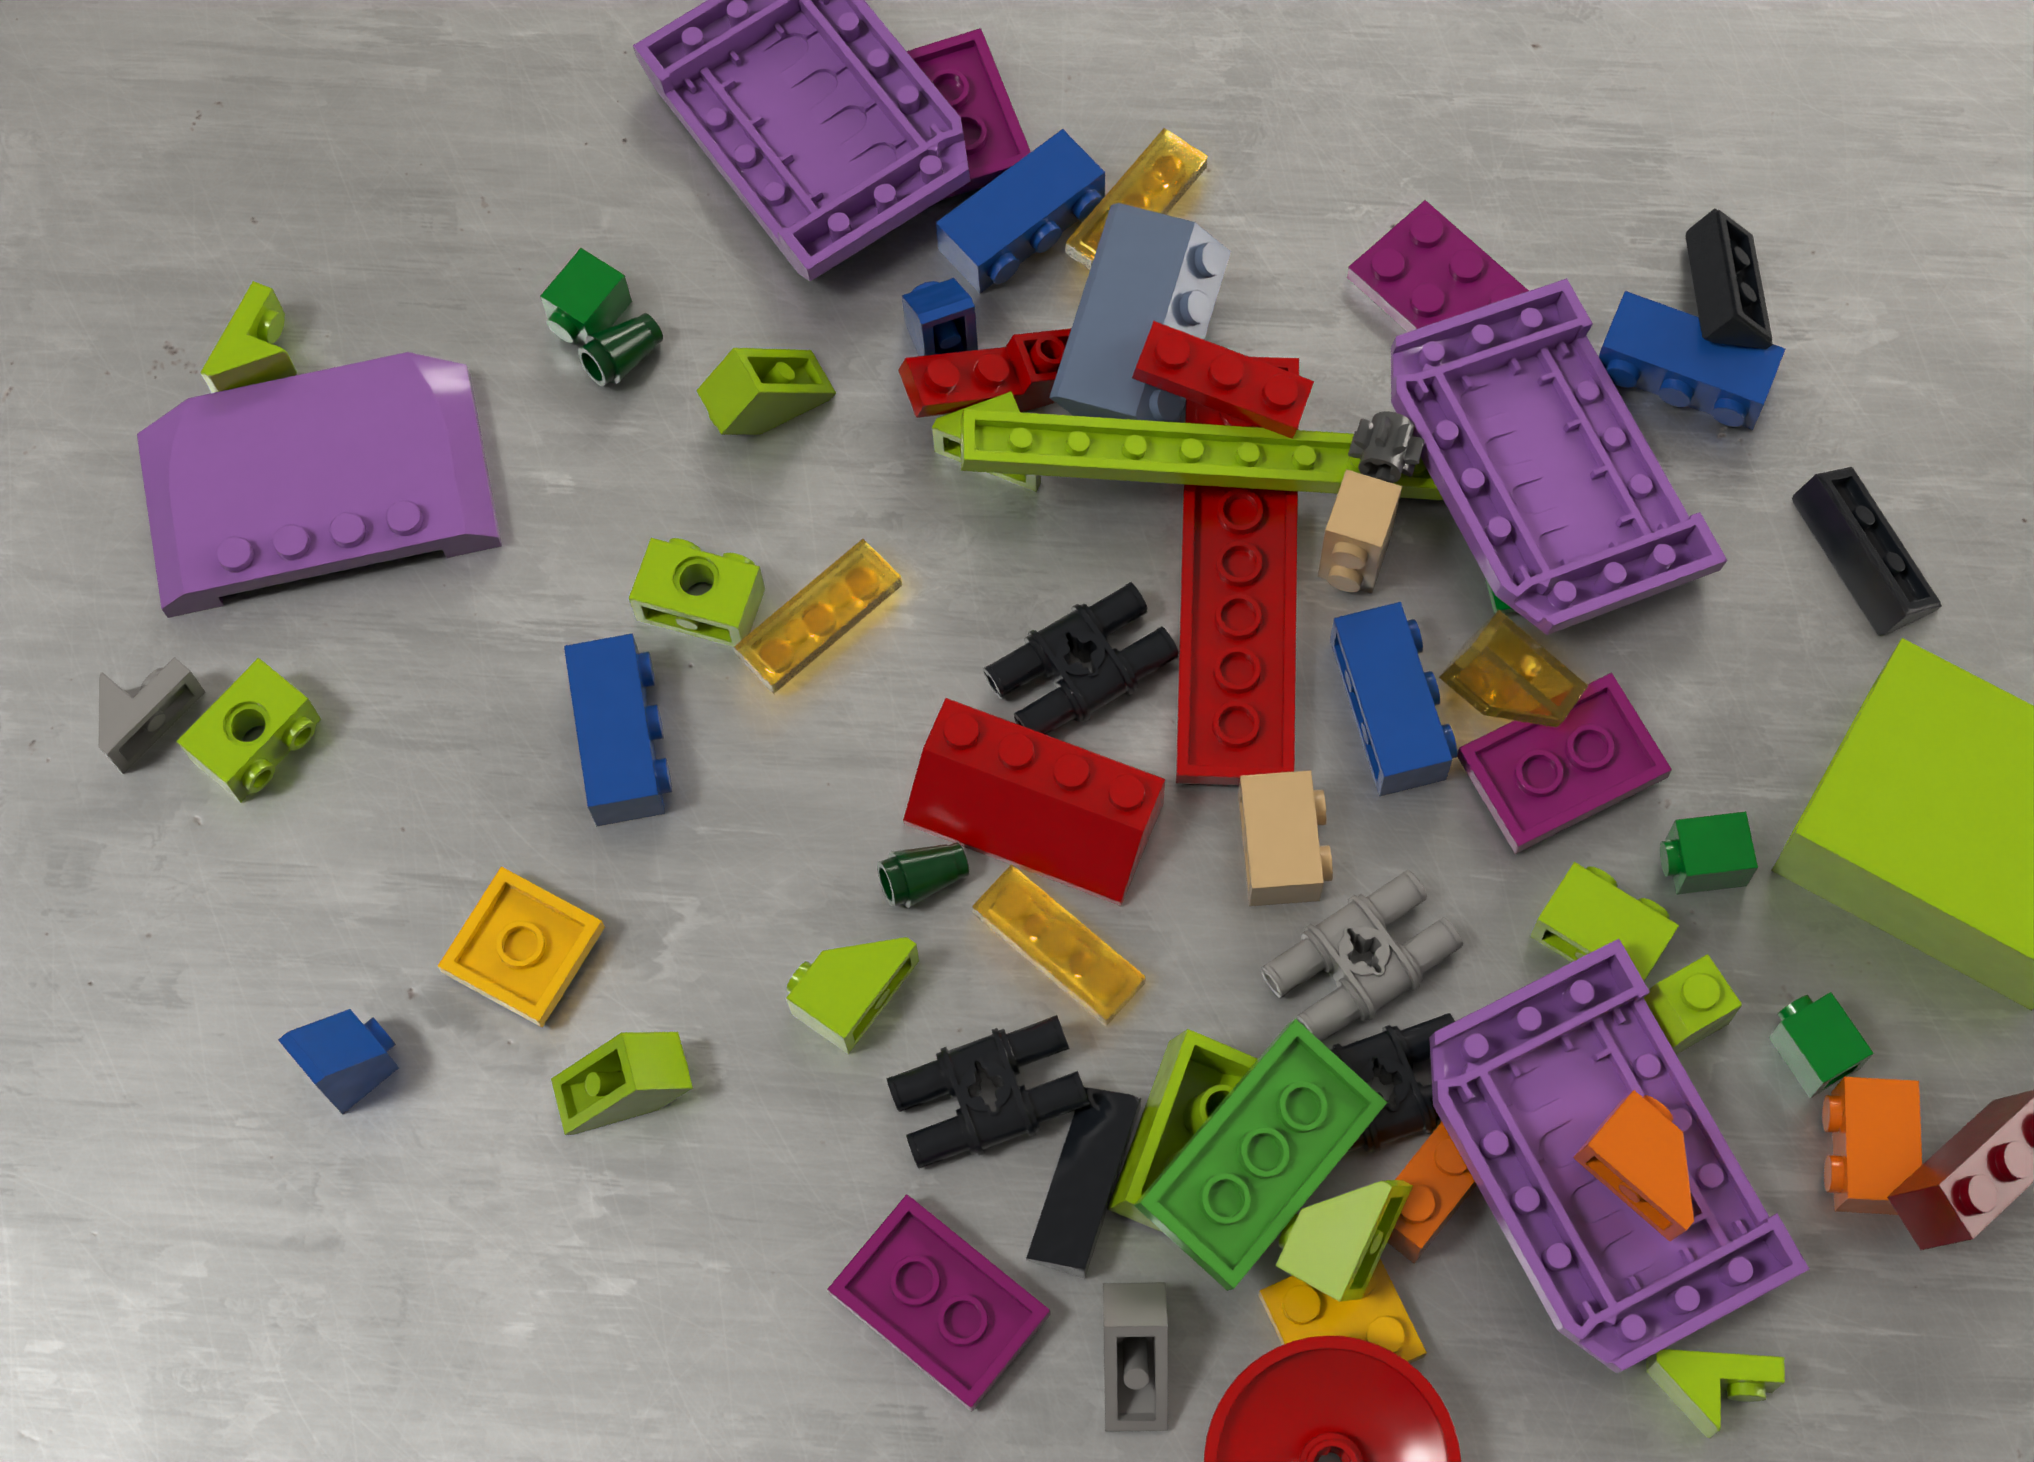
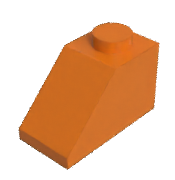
M1633 1090L1617 1104L1573 1158L1668 1241H1672L1687 1231L1694 1222L1684 1134L1682 1130L1672 1123L1674 1118L1671 1112L1661 1102L1648 1095L1642 1097Z

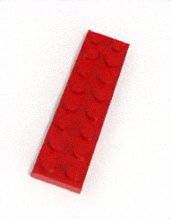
M1251 357L1299 375V358ZM1186 399L1185 423L1262 428ZM1184 484L1176 783L1239 785L1240 776L1294 772L1298 491Z

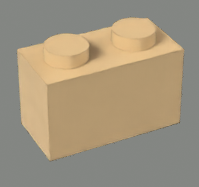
M1346 469L1325 529L1318 577L1326 579L1330 585L1345 592H1358L1359 590L1368 593L1373 592L1392 536L1402 486Z
M1311 770L1240 776L1238 802L1249 906L1320 901L1324 881H1332L1333 879L1331 849L1329 845H1319L1317 825H1326L1324 790H1313Z

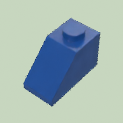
M955 278L940 283L936 281L925 282L915 287L910 293L902 295L904 321L918 356L978 350L975 305L971 296Z
M351 1009L288 1031L278 1039L312 1082L342 1115L399 1069L398 1065L387 1053L396 1045L395 1042L374 1017L363 1024Z

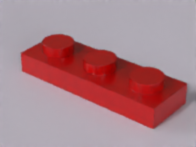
M1153 321L1132 376L1135 380L1293 439L1314 384V381L1156 321Z

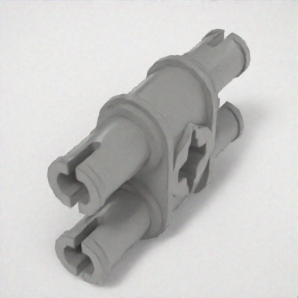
M1406 870L1367 897L1362 894L1358 896L1353 895L1348 899V905L1318 925L1310 924L1305 927L1304 932L1301 934L1302 941L1261 967V973L1268 986L1279 998L1321 970L1331 974L1336 981L1337 989L1296 1017L1305 1028L1323 1042L1357 1018L1361 1021L1366 1019L1372 1020L1376 1017L1378 1009L1408 989L1414 991L1419 988L1420 983L1423 981L1422 974L1462 948L1463 942L1455 927L1444 917L1401 945L1398 942H1394L1388 934L1386 926L1424 902L1427 898L1426 891L1418 878L1410 870ZM1354 948L1360 954L1368 951L1374 954L1370 967L1363 960L1355 964L1350 961Z

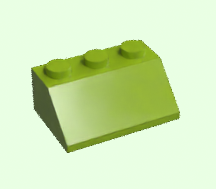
M1186 1029L1168 1042L1108 1210L1162 1232L1134 1206L1135 1203L1258 1058L1190 1029Z

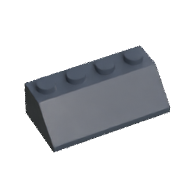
M1122 203L1112 204L1049 398L1073 416L1179 422L1186 398L1135 380L1132 376L1153 321L1205 339L1231 251L1196 222Z

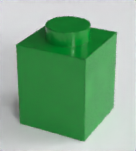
M583 248L577 251L540 295L548 318L546 320L548 327L564 341L572 343L576 339L583 345L586 344L585 339L587 336L612 327L632 303L625 275Z
M1746 811L1677 819L1674 821L1665 839L1666 841H1661L1660 843L1662 870L1666 877L1673 876L1676 895L1745 887L1758 869Z
M1832 992L1815 1002L1811 1000L1809 995H1805L1787 1005L1778 1012L1777 1015L1781 1022L1769 1036L1770 1041L1809 1098L1814 1097L1841 1081L1844 1077L1861 1069L1874 1054Z

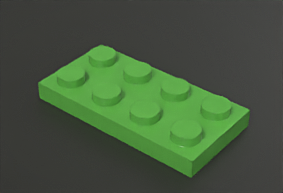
M1294 1019L1285 1026L1134 1206L1227 1291L1232 1290L1388 1102L1297 1019Z

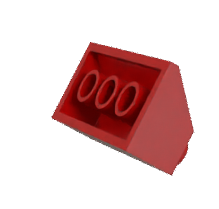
M945 698L923 747L903 823L949 842H958L961 846L1122 906L1164 804L1165 779Z

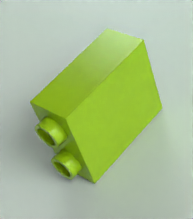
M1901 638L1872 685L1771 871L2032 1011L2034 1009V706Z

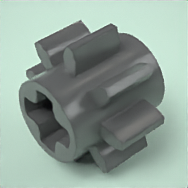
M1384 411L1375 414L1371 422L1366 419L1360 420L1358 429L1354 432L1348 455L1360 459L1358 468L1361 474L1395 483L1400 479L1401 474L1409 477L1413 475L1415 464H1419L1425 440L1419 437H1412L1414 425L1410 419L1396 412Z

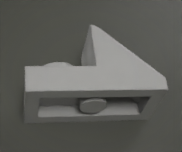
M175 657L164 668H158L150 673L143 681L140 692L133 698L102 672L99 678L98 747L110 762L124 774L205 693V690L192 672Z

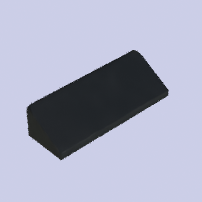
M1714 208L1689 228L1685 235L1702 337L1713 343L1768 349L1773 345V339L1753 235L1722 211Z
M1847 467L1815 474L1793 495L1792 501L1878 635L1892 633L1942 607L1938 597L1854 468Z
M1084 1087L1090 1105L1075 1110L1026 1257L1028 1261L1083 1279L1086 1277L1141 1108L1140 1097Z

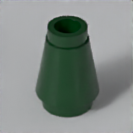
M643 313L639 317L587 336L585 339L586 344L578 349L579 360L586 373L598 385L605 386L609 382L618 384L657 344L663 341V334L657 322L649 314Z
M956 842L950 845L945 844L889 852L888 859L877 863V872L888 903L892 907L904 904L909 908L955 883L960 878L969 876V865L962 846Z

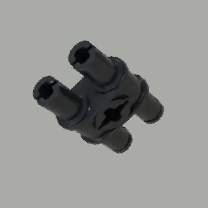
M1129 582L1124 587L1090 607L1086 604L1072 606L1071 613L1038 632L1031 630L1028 632V636L1024 638L1025 645L983 668L988 684L999 699L1004 698L1042 674L1047 678L1051 677L1054 681L1055 690L1014 713L1016 724L1047 735L1073 719L1078 723L1081 721L1086 722L1090 720L1091 713L1123 694L1127 696L1134 694L1135 689L1138 688V680L1179 657L1174 640L1163 626L1121 651L1116 648L1112 649L1107 642L1106 637L1147 614L1146 602L1132 582ZM1071 653L1075 658L1078 657L1082 663L1091 661V672L1079 662L1071 664Z
M1450 1013L1400 1030L1397 1026L1391 1027V1025L1382 1027V1032L1343 1047L1339 1043L1332 1045L1330 1050L1370 1087L1374 1076L1378 1077L1383 1085L1393 1083L1395 1086L1389 1101L1386 1100L1388 1103L1346 1153L1362 1147L1366 1152L1372 1151L1375 1153L1381 1150V1145L1419 1131L1427 1134L1432 1132V1128L1436 1127V1120H1439L1440 1117L1433 1106L1432 1083L1423 1086L1420 1082H1416L1412 1071L1413 1064L1430 1058L1429 1037L1435 1031L1455 1022ZM1377 1092L1384 1099L1383 1095Z
M1057 1015L1007 1034L1005 1029H992V1035L949 1051L947 1047L941 1048V1052L936 1053L937 1060L886 1078L895 1106L899 1112L949 1093L952 1099L957 1097L960 1108L956 1110L957 1116L906 1134L910 1150L919 1169L970 1150L972 1155L977 1153L979 1156L985 1154L984 1149L1029 1133L1030 1137L1034 1136L1036 1131L1041 1130L1040 1123L1090 1105L1078 1071L1028 1090L1025 1085L1019 1086L1015 1076L1020 1074L1019 1067L1070 1049ZM981 1072H984L987 1078L991 1079L995 1087H999L995 1090V1097L997 1099L994 1102L996 1106L995 1112L991 1110L989 1104H986L981 1096H978L981 1093Z

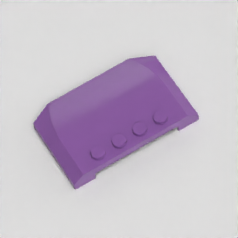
M707 0L633 45L636 57L656 91L797 273L809 281L814 280L970 182L961 117L865 0Z
M1567 278L1398 335L1391 346V403L1396 413L1404 415L1412 421L1414 425L1412 437H1419L1425 440L1421 459L1495 596L1546 635L1718 572L1727 562V558L1701 513L1699 512L1689 517L1586 336L1593 323Z
M405 352L186 399L137 434L161 609L167 618L224 606L222 596L440 549L443 550L446 558L502 546L471 375L466 364Z
M1620 939L1435 1031L1429 1037L1433 1106L1557 1331L1616 1374L1810 1270L1778 1213L1770 1217L1767 1214L1649 1009L1644 997L1650 991ZM1633 1090L1642 1097L1648 1095L1661 1102L1671 1112L1674 1118L1672 1123L1682 1130L1684 1134L1694 1222L1687 1231L1672 1241H1668L1573 1158L1617 1104Z

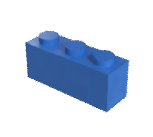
M1062 129L936 222L938 250L979 293H982L994 283L997 285L1002 284L1015 274L1023 261L1035 252L1043 253L1049 250L1059 240L1063 231L1078 220L1084 222L1090 219L1099 211L1105 201V171Z
M1625 291L1602 345L1599 359L1615 385L1626 388L1636 387L1658 395L1664 402L1672 406H1688L1712 415L1715 420L1724 425L1732 427L1743 426L1753 430L1786 349L1774 344L1768 349H1758L1709 342L1702 337L1699 317Z
M1401 602L1334 618L1330 643L1379 797L1447 780L1452 759L1457 758V745L1451 726L1449 724L1441 725L1435 708L1436 705L1440 704L1439 689L1433 672L1423 671L1418 653L1423 652V642L1416 620L1406 619Z
M633 633L564 646L587 806L596 827L665 814L662 794L672 792V783L667 759L656 758L654 740L664 739L658 705L648 706L645 687L655 686L654 670L649 651L639 653Z

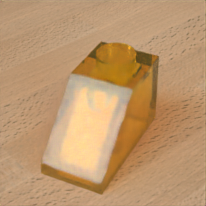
M1500 610L1464 643L1439 676L1443 682L1482 715L1551 727H1558L1565 720L1588 687L1584 681Z

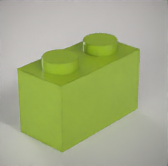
M1574 862L1538 917L1530 937L1570 962L1620 939L1645 982L1679 925L1671 921L1669 913L1656 902L1646 898H1639L1637 900L1617 888L1618 884L1615 879L1605 871L1592 866L1584 868Z

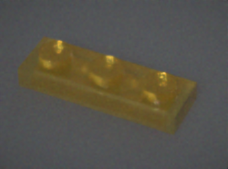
M1163 128L1065 242V254L1090 270L1112 204L1122 203L1167 215L1207 168L1208 156Z
M861 539L734 646L736 656L775 694L902 586L901 576L864 539Z
M1012 864L972 906L973 914L1105 1026L1114 1019L1145 984L1146 976Z

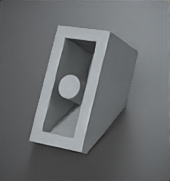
M1103 1283L1105 1431H1168L1166 1283Z

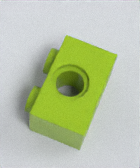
M651 538L632 587L629 601L636 621L744 650L765 592V586L760 566H756L752 560L743 555L724 553L723 556H718L701 551L697 545L684 539L672 538L669 542ZM707 582L712 584L711 589L702 595L695 596L686 593L696 583Z
M258 657L176 742L196 766L241 803L250 793L260 791L269 783L275 773V767L291 750L295 751L302 748L311 739L315 732L316 724L321 718L304 694ZM265 726L264 732L259 738L250 742L242 741L246 732L251 728Z

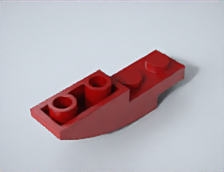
M1071 328L1014 334L1006 347L905 358L898 371L916 418L949 414L1008 392H1012L1020 412L1056 403L1049 397Z

